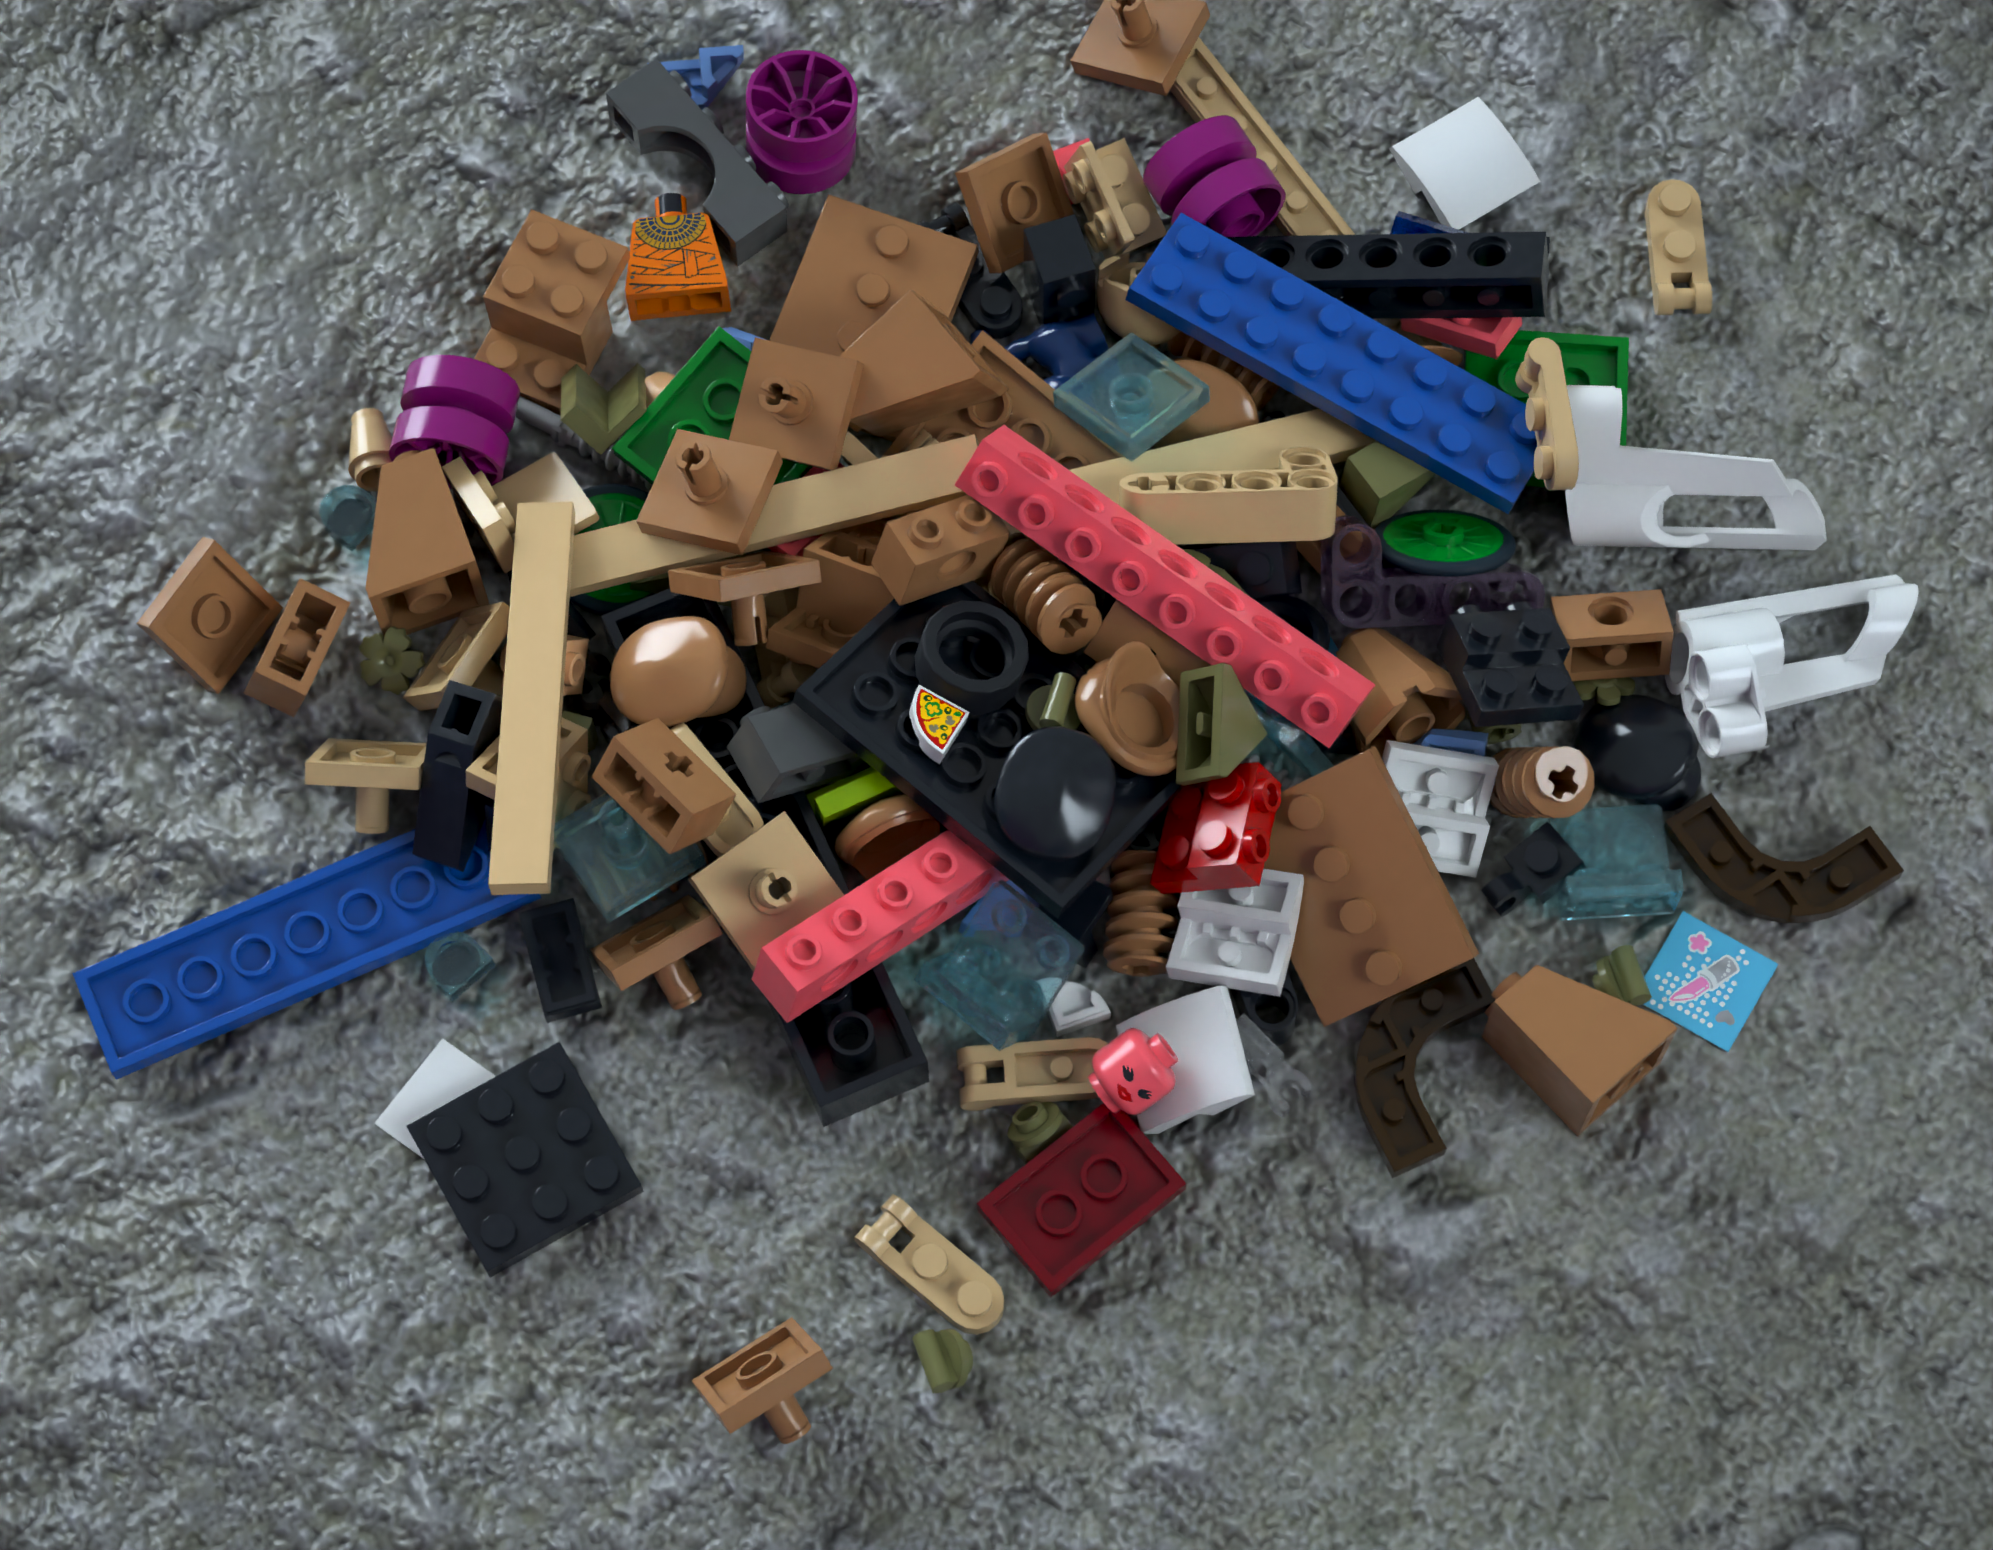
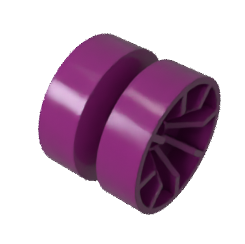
M793 50L770 57L760 64L751 75L746 88V151L755 163V172L766 184L772 181L781 191L787 193L812 194L834 186L851 169L856 153L858 92L853 77L841 63L819 52Z
M1226 115L1204 119L1176 134L1154 154L1143 174L1144 185L1163 213L1172 216V225L1179 214L1183 213L1224 237L1257 236L1278 215L1286 198L1285 190L1265 161L1256 158V148L1237 120Z
M429 355L414 360L408 366L400 401L403 412L397 416L389 450L391 461L393 462L397 456L408 451H425L434 448L441 467L461 457L473 475L482 471L491 486L500 482L503 477L510 444L506 434L513 428L520 397L518 384L504 371L472 358L456 355ZM446 478L449 489H452Z

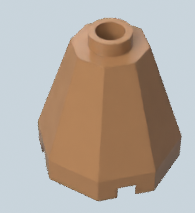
M1373 627L1360 628L1348 634L1342 641L1341 648L1336 652V657L1375 684L1371 693L1350 721L1355 747L1359 753L1376 746L1382 758L1386 740L1413 744L1431 729L1454 730L1465 718V708L1459 701L1462 698L1450 673L1388 631Z

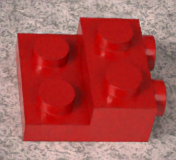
M1260 762L1239 764L1226 778L1184 786L1168 805L1150 884L1161 894L1260 886L1264 864L1270 853L1269 841L1275 814L1281 803L1282 784Z

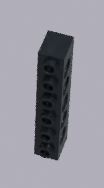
M1546 232L1226 237L1372 319L1545 317L1549 280Z

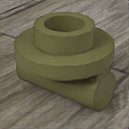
M1063 672L1057 673L1054 676L1052 685L1042 686L1032 692L1026 703L1025 716L1033 730L1049 726H1062L1073 730L1079 728L1081 721L1076 711L1075 694L1073 693L1076 679L1072 675Z
M1620 946L1614 949L1611 955L1597 960L1598 973L1592 977L1596 990L1634 1006L1642 1005L1651 999L1652 996L1633 946Z
M1034 1101L1025 1104L1015 1112L1007 1134L1015 1146L1016 1153L1027 1164L1073 1126L1055 1103Z
M928 1329L913 1336V1343L932 1392L942 1393L949 1389L962 1387L972 1369L973 1354L970 1345L962 1338L959 1332L954 1329H944L937 1332Z

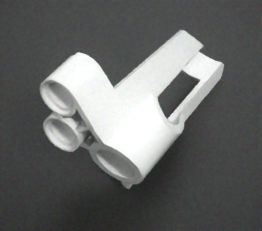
M1567 385L1579 455V471L1576 485L1572 490H1565L1569 528L1573 545L1816 550L1827 541L1825 519L1814 496L1798 479H1786L1773 459L1621 446V388H1615V386ZM1673 495L1762 496L1772 513L1776 529L1663 526L1664 502Z
M1895 574L1676 611L1670 674L1664 675L1667 688L1671 694L1681 695L1686 718L1691 724L1700 745L1709 757L1718 758L1766 749L1770 746H1765L1768 736L1766 711L1875 685L1881 679L1886 655L1895 646L1912 617L1918 599V585L1905 583L1901 577ZM1869 603V612L1864 627L1846 653L1784 664V639L1779 623L1795 615Z

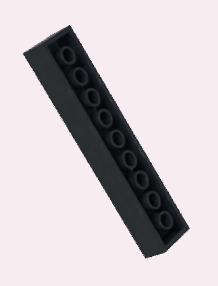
M669 588L602 615L601 619L607 642L614 657L620 646L631 634L654 621L673 617L696 616L705 618L717 626L724 637L726 645L737 653L744 664L747 678L746 691L739 704L727 713L695 718L685 722V724L757 809L764 821V825L785 811L842 893L845 895L850 892L804 790L758 803L727 749L728 744L741 727V719L754 709L765 705L738 647L734 644V638L717 601L672 593ZM703 839L700 840L709 864L719 858ZM882 962L788 1023L768 1001L823 1127L929 1082L928 1061Z

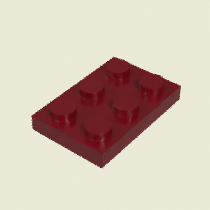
M1102 1103L977 1202L976 1205L978 1212L1051 1298L1186 1190V1182L1125 1112L1120 1110L1115 1114Z

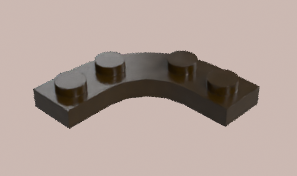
M1712 793L1666 820L1662 828L1694 873L1716 896L1744 913L1769 921L1806 923L1831 918L1853 908L1898 880L1904 872L1903 868L1871 826H1868L1827 853L1807 861H1781L1761 853L1743 836Z
M1474 958L1384 999L1371 1016L1361 1038L1354 1070L1356 1100L1365 1126L1392 1178L1439 1158L1446 1152L1447 1148L1420 1098L1414 1078L1417 1057L1427 1042L1444 1030L1486 1012L1488 1007L1495 1001L1491 996L1492 991Z

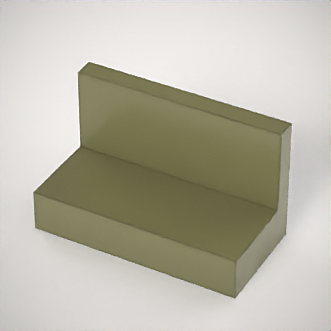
M637 363L607 392L583 369L575 364L561 378L560 420L602 455L647 411L645 369Z

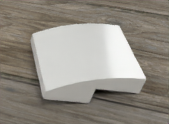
M1479 97L1389 148L1414 193L1423 192L1446 233L1458 231L1541 182L1510 133Z
M1386 740L1382 760L1425 846H1427V850L1438 872L1476 878L1490 829L1485 816L1499 768L1498 763L1492 757Z
M1263 869L1260 886L1182 892L1177 905L1181 919L1166 964L1169 978L1212 986H1227L1230 989L1280 997L1296 934L1304 886L1303 875Z
M1219 985L1183 996L1115 1025L1118 1036L1130 1028L1139 1029L1150 1038L1159 1033L1168 1042L1178 1058V1062L1171 1066L1176 1080L1174 1089L1147 1110L1137 1115L1140 1129L1144 1134H1159L1197 1114L1215 1115L1255 1095L1227 986Z

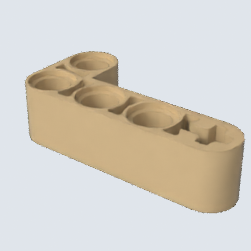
M1296 446L1280 452L1279 469L1131 474L1120 480L1119 505L1175 545L1324 540L1335 534L1338 477L1331 459L1325 451L1309 446Z

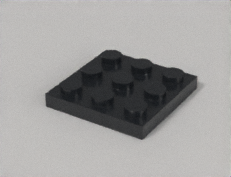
M560 1041L406 1126L490 1278L644 1192L640 1181Z

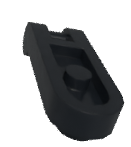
M954 202L941 209V216L928 223L926 220H922L916 223L917 225L978 245L979 253L958 306L975 330H985L993 339H1002L1012 335L1022 322V299L1004 272L989 273L977 235L962 207L957 202Z

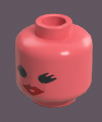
M1130 1028L1094 1054L1092 1060L1094 1072L1088 1078L1099 1098L1113 1113L1116 1114L1122 1110L1130 1115H1139L1174 1089L1176 1080L1171 1066L1178 1062V1058L1168 1042L1159 1033L1150 1038L1143 1031Z

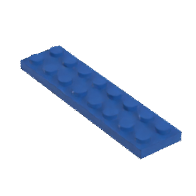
M1183 213L1179 214L1128 289L1126 301L1506 514H1509L1534 473V452L1537 442L1535 431H1529L1526 425V404Z
M486 820L482 825L464 872L413 855L415 829L72 974L110 1071L117 1080L542 898L541 894L491 895L488 885L491 852L487 848Z

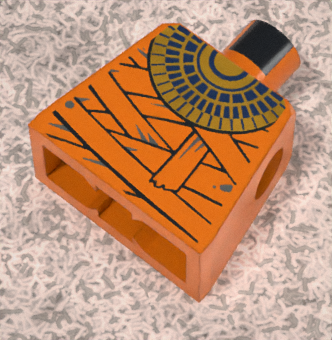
M666 193L658 196L655 199L656 217L639 218L633 222L630 259L628 261L625 286L631 321L731 312L727 277L709 215L705 213L688 214L686 197L681 194Z

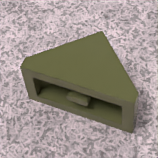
M1375 441L1347 458L1339 488L1368 526L1374 530L1381 522L1391 518L1435 473Z
M1220 663L1181 672L1176 784L1186 786L1226 778L1265 738L1267 732L1232 666Z

